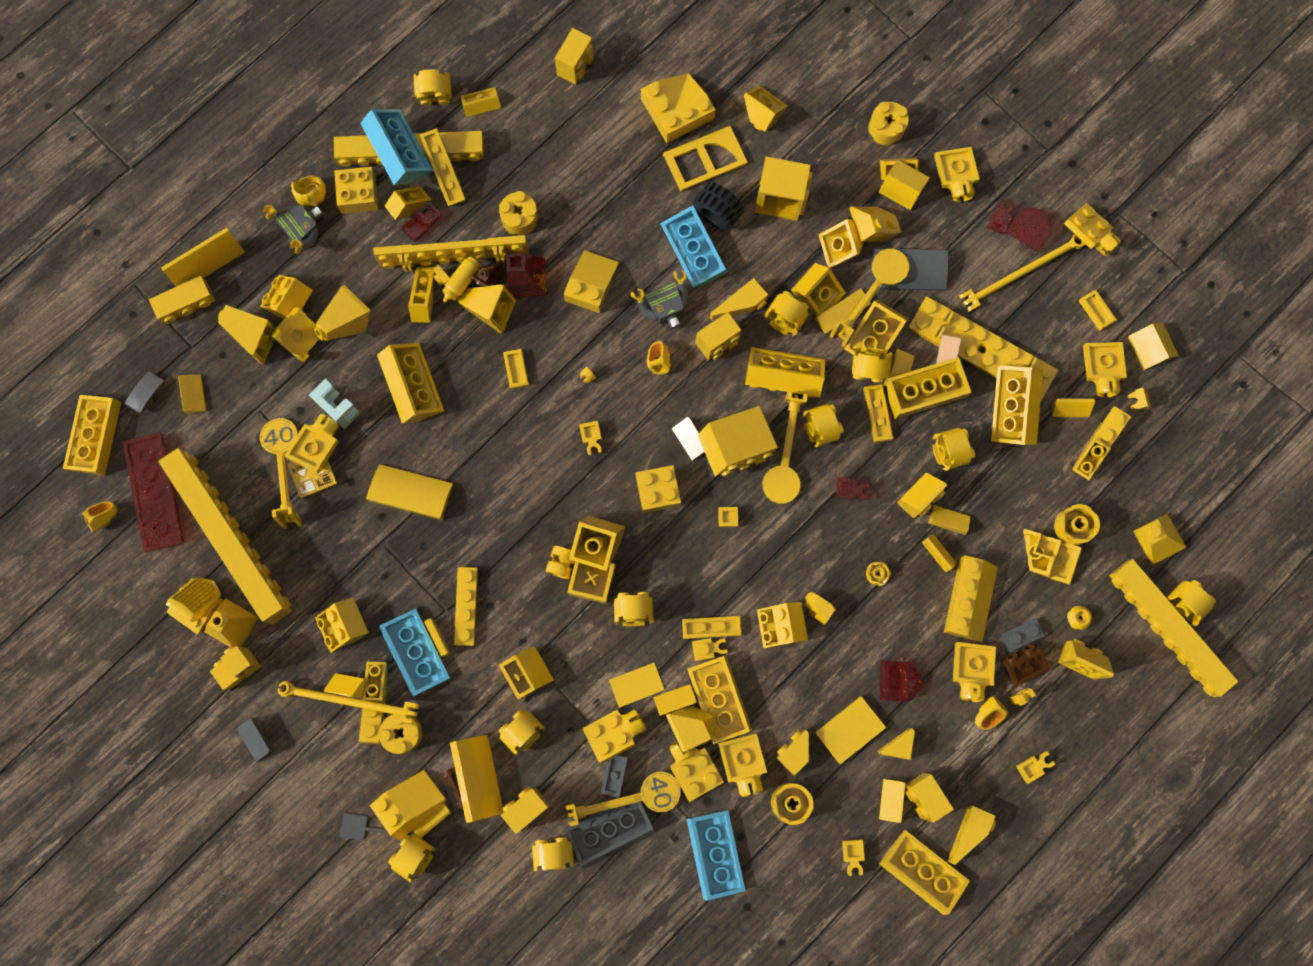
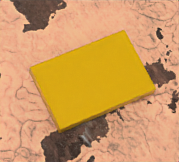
M860 696L817 730L815 734L835 760L842 764L886 727L862 696Z

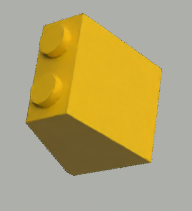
M225 305L224 309L219 313L218 323L260 364L264 365L275 340L270 334L276 328L267 319Z
M590 515L578 524L569 560L607 571L621 544L625 526Z

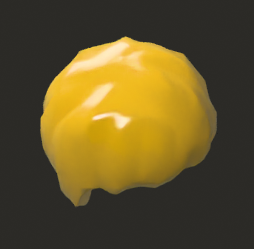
M311 175L291 184L295 200L304 207H316L325 199V184L319 177Z

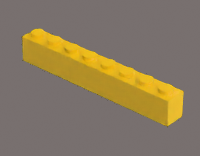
M482 131L439 132L452 162H460L461 160L479 161L484 159V137ZM415 133V138L417 139L426 158L428 159V161H430L424 148V145L422 143V140L420 138V134L423 133ZM367 136L334 137V159L338 165L343 167L355 164L361 166H368L369 164L383 165Z
M1133 559L1124 562L1109 575L1112 578L1113 585L1124 592L1126 600L1136 606L1138 614L1143 619L1148 620L1151 624V629L1156 634H1160L1164 639V644L1177 654L1178 661L1189 668L1191 676L1201 682L1204 686V691L1208 695L1221 697L1238 683V680Z

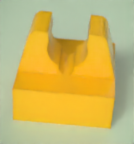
M1136 389L1135 392L1128 395V399H1138L1136 404L1130 406L1132 409L1145 410L1151 408L1146 389Z

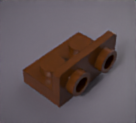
M1035 643L1025 645L1023 649L1010 653L1001 659L1002 665L1007 668L1012 684L1016 687L1050 670L1043 649Z

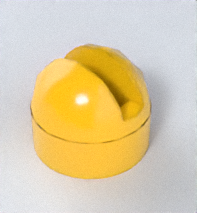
M587 366L580 373V378H585L583 380L584 383H590L597 378Z

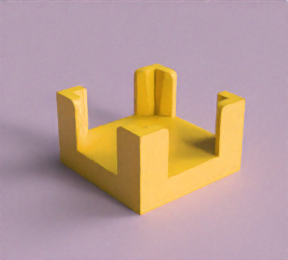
M294 307L270 334L272 338L303 363L309 357L307 353L318 340H324V338L321 339L315 334L316 324L297 307Z

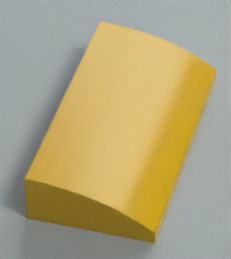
M225 228L161 267V269L177 287L199 276L205 278L244 254L245 251L228 228Z
M79 396L63 469L105 476L122 402L107 397Z
M379 464L366 499L370 502L443 520L453 483Z
M727 656L688 668L701 710L714 716L710 734L712 743L716 744L751 732L752 728Z
M488 734L451 742L450 746L466 823L503 814V805Z
M906 830L901 833L879 863L943 915L950 914L970 882Z

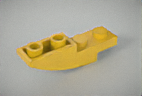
M1113 406L1088 441L1072 470L1085 479L1090 480L1131 416Z
M367 662L362 700L386 704L387 663ZM362 709L359 743L380 744L378 734L380 726L384 721L385 712Z

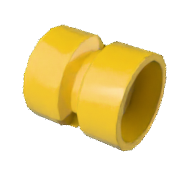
M554 546L551 553L552 561L548 562L545 572L569 580L572 572L570 566L575 563V561L569 560L571 550Z

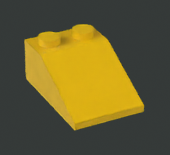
M584 250L563 294L565 302L600 313L619 262Z
M876 299L844 349L853 355L856 348H861V351H866L867 347L889 350L908 321V318Z
M1077 639L1065 643L1057 663L1093 680L1112 678L1114 675L1109 658L1102 655L1103 651L1096 648L1089 649L1085 647L1084 642Z
M423 770L384 792L369 806L390 836L401 841L446 801V798L427 772Z

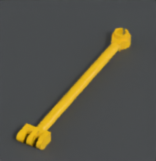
M1074 234L1068 243L975 294L970 289L959 297L961 300L966 297L969 298L963 303L965 306L970 303L973 304L967 308L968 312H971L980 307L981 304L978 300L1070 249L1082 248L1085 243ZM1075 240H1079L1080 244H1076Z
M288 681L279 684V687L282 688L287 686L285 692L278 688L279 695L285 698L293 695L400 715V722L415 725L416 721L409 719V716L417 717L418 713L411 711V708L419 709V704L405 702L404 708L297 688Z

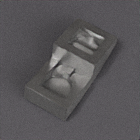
M148 371L132 390L125 405L142 414L153 402L152 397L165 385L164 380Z

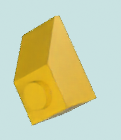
M421 186L394 191L385 207L391 216L397 220L411 216L429 203L431 199Z

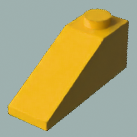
M416 267L409 301L411 322L430 323L435 280L433 278L435 276L433 268L435 267Z
M753 278L710 313V319L712 321L717 320L727 312L732 317L753 312L755 309L760 310L767 304L768 294Z
M968 805L947 862L954 865L957 864L987 837L989 832H992L995 827V815Z

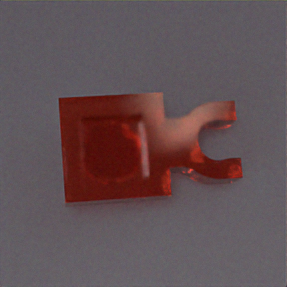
M1003 199L999 202L998 210L995 209L986 227L1004 235L1012 217L1008 213L1011 212L1015 205L1011 203L1009 208H1005L1003 206L1005 200Z
M838 477L835 497L854 500L856 495L861 499L868 500L869 495H864L862 489L869 490L870 485L863 484L859 486L857 485L858 480Z

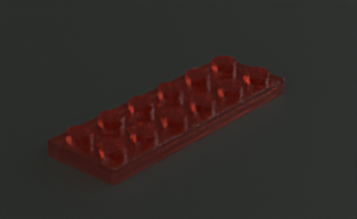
M159 432L122 441L143 551L148 553L184 544L173 483L158 462L167 455L163 434Z

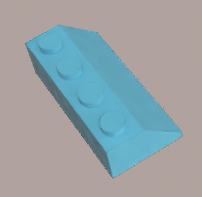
M371 109L360 124L394 185H407L432 173L433 169L401 110Z

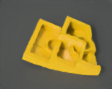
M1024 529L1023 534L1029 570L1071 585L1082 548Z

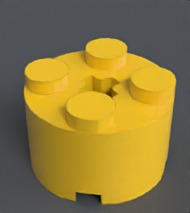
M435 69L419 71L418 76L414 74L415 99L421 102L422 106H431L434 102H439L440 105L450 104V99L452 98L451 75L448 72H445V75L440 74V70Z
M881 102L873 111L868 126L873 140L881 145H892L903 137L908 125L907 109L895 102Z
M517 191L507 195L500 203L499 213L501 221L509 233L526 235L535 229L538 221V212L534 200L522 191Z
M784 291L776 296L766 311L765 318L767 319L768 317L771 320L769 324L780 333L787 335L789 332L793 333L791 336H795L809 316V306L805 302H799L793 298L791 293Z
M867 347L866 351H861V348L854 349L853 378L859 380L872 378L871 381L883 382V378L890 376L892 352L887 354L888 350Z
M825 404L803 412V418L806 417L807 420L804 423L806 434L811 443H816L814 445L816 448L839 440L840 434L843 433V426L837 421L835 416L836 409L833 404Z
M954 428L933 436V440L936 439V444L933 445V452L938 464L944 465L945 468L943 470L947 471L967 465L975 457L974 449L970 447L968 441L969 434L966 429Z
M1077 504L1058 514L1055 519L1054 529L1058 540L1078 546L1089 542L1097 535L1100 529V520L1089 506Z
M1196 580L1191 582L1182 581L1167 597L1169 602L1185 620L1189 621L1188 624L1191 626H1197L1213 609L1216 603L1215 598L1208 595L1202 589V585Z
M639 592L637 595L619 593L618 598L614 599L615 625L622 622L625 627L644 626L646 621H649L650 624L654 623L653 598L649 596V592Z
M522 709L513 716L514 720L509 725L506 723L499 730L501 734L500 739L516 756L520 755L518 751L521 749L526 751L541 736L539 731L545 730V727L529 710L524 712Z
M392 714L382 722L378 734L382 746L387 751L395 754L408 753L416 749L422 740V728L417 718L409 716V719L416 721L415 725L400 722V715ZM398 730H404V737H398Z
M785 783L773 792L771 798L772 811L782 822L789 825H798L805 822L812 813L813 798L805 787L796 783ZM791 798L797 802L793 809L787 806Z
M416 834L411 837L406 835L400 843V850L398 853H394L388 862L393 871L410 883L416 881L414 877L417 874L422 875L433 858V855L430 854L431 851L436 850L435 847Z
M567 837L556 838L555 843H548L547 840L535 841V845L532 846L534 871H538V867H542L543 871L565 869L566 864L574 867L572 842L568 841Z

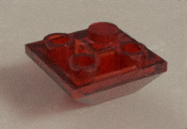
M506 253L508 290L512 296L547 295L545 258L528 253Z

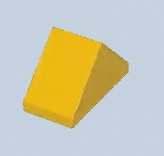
M908 728L877 752L880 755L911 760L915 731L913 728Z

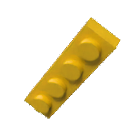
M438 128L420 134L447 205L450 206L466 200Z
M458 567L455 646H475L478 568Z

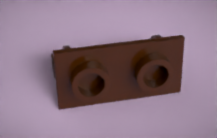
M495 263L492 266L483 267L478 273L471 275V277L476 280L475 282L478 285L488 287L502 281L499 278L501 266Z
M453 767L439 774L455 811L463 808L456 770Z

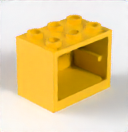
M765 157L754 213L798 221L799 215H803L809 195V185L813 174L809 172L810 165Z
M760 406L710 422L698 434L715 477L721 474L723 477L728 476L735 469H739V471L745 470L752 463L756 465L767 461V458L773 455L772 452L778 448Z

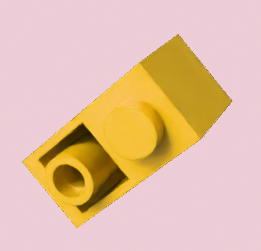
M798 730L791 737L793 741L788 746L784 744L777 751L779 755L776 758L794 776L809 762V734L806 730L802 732Z

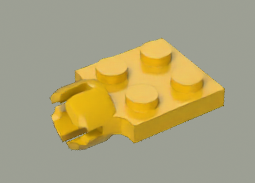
M972 147L935 152L934 157L942 188H949L951 190L952 198L955 202L960 203L961 196L964 202L972 199L975 194L973 184L978 183L980 180Z
M1087 203L1064 223L1089 248L1096 247L1104 256H1108L1121 243L1120 238L1111 232L1113 227L1108 221L1103 219Z
M1123 342L1085 343L1083 351L1087 381L1095 383L1096 393L1099 397L1104 398L1105 393L1107 397L1116 396L1120 393L1119 381L1127 378Z
M324 414L319 415L313 425L304 424L284 455L288 460L317 474L320 473L339 443L334 438L339 425L331 417L325 418L327 415Z
M962 642L955 643L953 682L960 684V697L962 700L981 702L985 697L986 686H994L996 647Z
M615 710L582 729L599 763L603 764L636 746L634 738L644 732L646 726L636 710H632L625 715H621L618 710Z
M757 733L718 743L728 783L736 782L742 797L751 795L748 784H751L754 795L762 792L763 787L760 777L762 774L767 773Z
M677 742L670 746V751L675 758V762L670 765V768L689 802L724 783L705 747L699 749L695 747L682 752Z

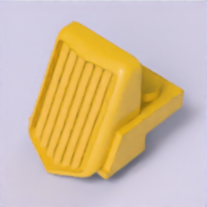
M200 577L191 578L180 587L178 592L168 599L166 603L169 606L167 613L194 633L200 634L210 617H212L223 601L220 598L221 593L215 581Z

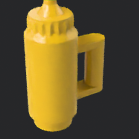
M470 256L463 260L445 284V288L442 291L445 294L444 302L450 299L455 301L462 295L473 280L471 275L479 272L481 265L478 261Z

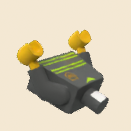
M302 205L285 207L264 206L262 212H269L265 216L266 219L270 220L273 215L275 216L274 219L290 238L289 248H295V254H299L301 250L315 245L320 232V228L315 221L323 216L317 206L309 212Z
M683 270V275L680 278H677L676 271L674 272V278L678 281L677 283L673 281L644 294L643 290L637 288L639 291V296L637 297L634 292H631V297L637 300V305L644 316L652 321H657L659 324L668 321L671 329L681 326L678 316L683 314L688 300L687 285L684 281L686 273Z

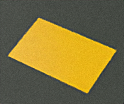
M655 663L609 680L619 708L665 690Z

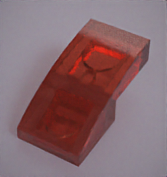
M427 202L415 212V216L402 226V231L416 242L438 221L442 213L430 202Z

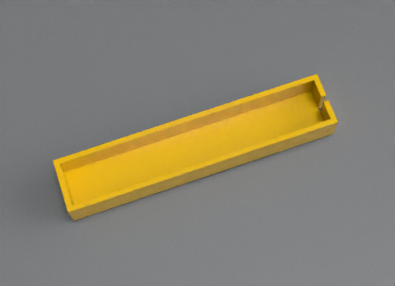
M177 448L160 459L158 462L261 621L273 625L293 612L290 608L292 604L286 596L283 597L279 592L281 590L280 585L276 580L272 581L269 576L271 574L270 570L259 561V558H261L255 548L251 549L248 544L250 542L248 536L244 532H240L238 529L240 524L235 517L231 518L229 515V507L218 498L220 495L218 490L214 486H210L208 475L197 466L200 464L194 455H190L188 451L184 452Z

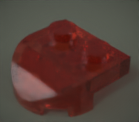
M1026 208L1017 214L1005 232L1037 252L1050 233L1051 222L1048 215L1042 210Z
M881 660L880 700H913V697L916 693L920 692L922 687L921 674L913 667L914 664L910 662Z

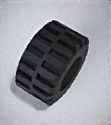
M708 182L693 201L696 210L707 222L726 231L733 227L744 212L739 199L730 190L714 182Z

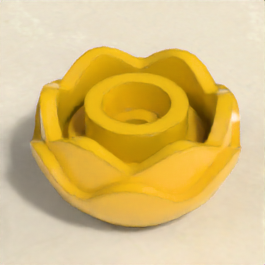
M873 562L866 570L868 581L876 586L886 584L891 576L890 570L883 562Z
M1074 606L1067 614V619L1072 628L1084 630L1092 623V614L1084 606Z

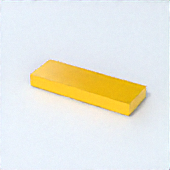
M859 289L817 316L815 320L823 332L826 334L831 331L838 320L842 322L847 320L865 296V293L862 289Z
M883 384L864 387L873 442L893 440Z
M741 616L682 619L683 639L742 636Z

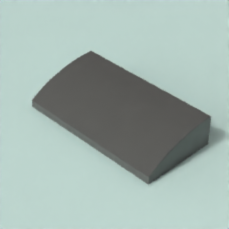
M873 249L871 253V286L876 281L872 272L873 259L875 255L885 249ZM896 249L907 257L909 272L901 283L895 285L882 284L879 288L946 291L948 250Z
M641 801L598 812L580 821L579 825L570 826L565 829L583 869L655 833Z

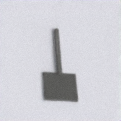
M344 813L340 832L341 838L364 841L365 831L389 833L386 829L367 827L368 816Z

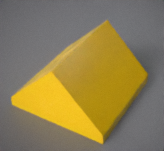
M897 159L887 174L879 193L911 210L930 177Z
M1163 322L1151 324L1128 336L1143 370L1179 356Z

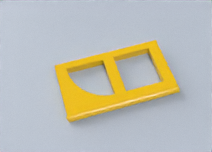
M731 126L663 153L680 192L748 164ZM715 145L723 147L731 152L737 161L715 170L705 146ZM697 150L707 174L685 182L674 159Z

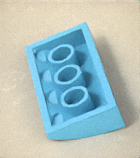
M694 206L660 223L693 288L728 273Z
M416 609L380 625L379 629L413 698L450 679Z
M728 810L688 818L687 824L703 900L708 901L744 892L745 886Z

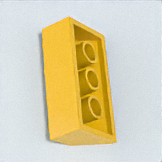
M419 343L389 345L377 355L402 424L419 422L444 412Z
M751 347L745 385L754 388H767L771 391L779 390L787 393L790 391L792 394H808L807 397L820 398L825 377V359Z
M959 357L886 379L889 403L895 419L967 398L971 393Z
M998 366L991 441L1037 445L1044 368Z
M966 555L959 558L944 633L983 642L998 569L997 566L985 560Z

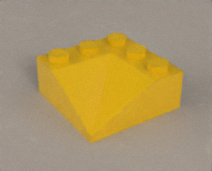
M689 73L658 80L641 88V100L666 143L715 119L713 104Z

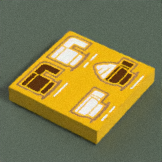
M328 460L319 474L295 462L287 463L301 499L338 485Z

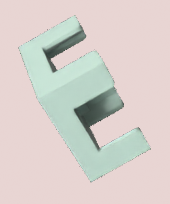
M324 379L309 396L345 429L360 412L347 399H344L336 406L333 401L339 397L340 393Z

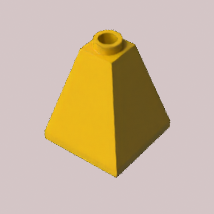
M343 285L316 322L315 334L319 338H324L328 341L364 333L367 331L371 310Z
M492 285L465 289L462 295L458 297V302L467 311L497 332L503 334L516 299L504 285Z
M225 598L207 623L204 632L229 647L242 646L259 617Z

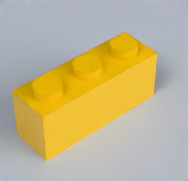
M202 276L149 299L157 319L163 324L173 323L177 318L188 316L194 310L208 307L215 301L207 281Z

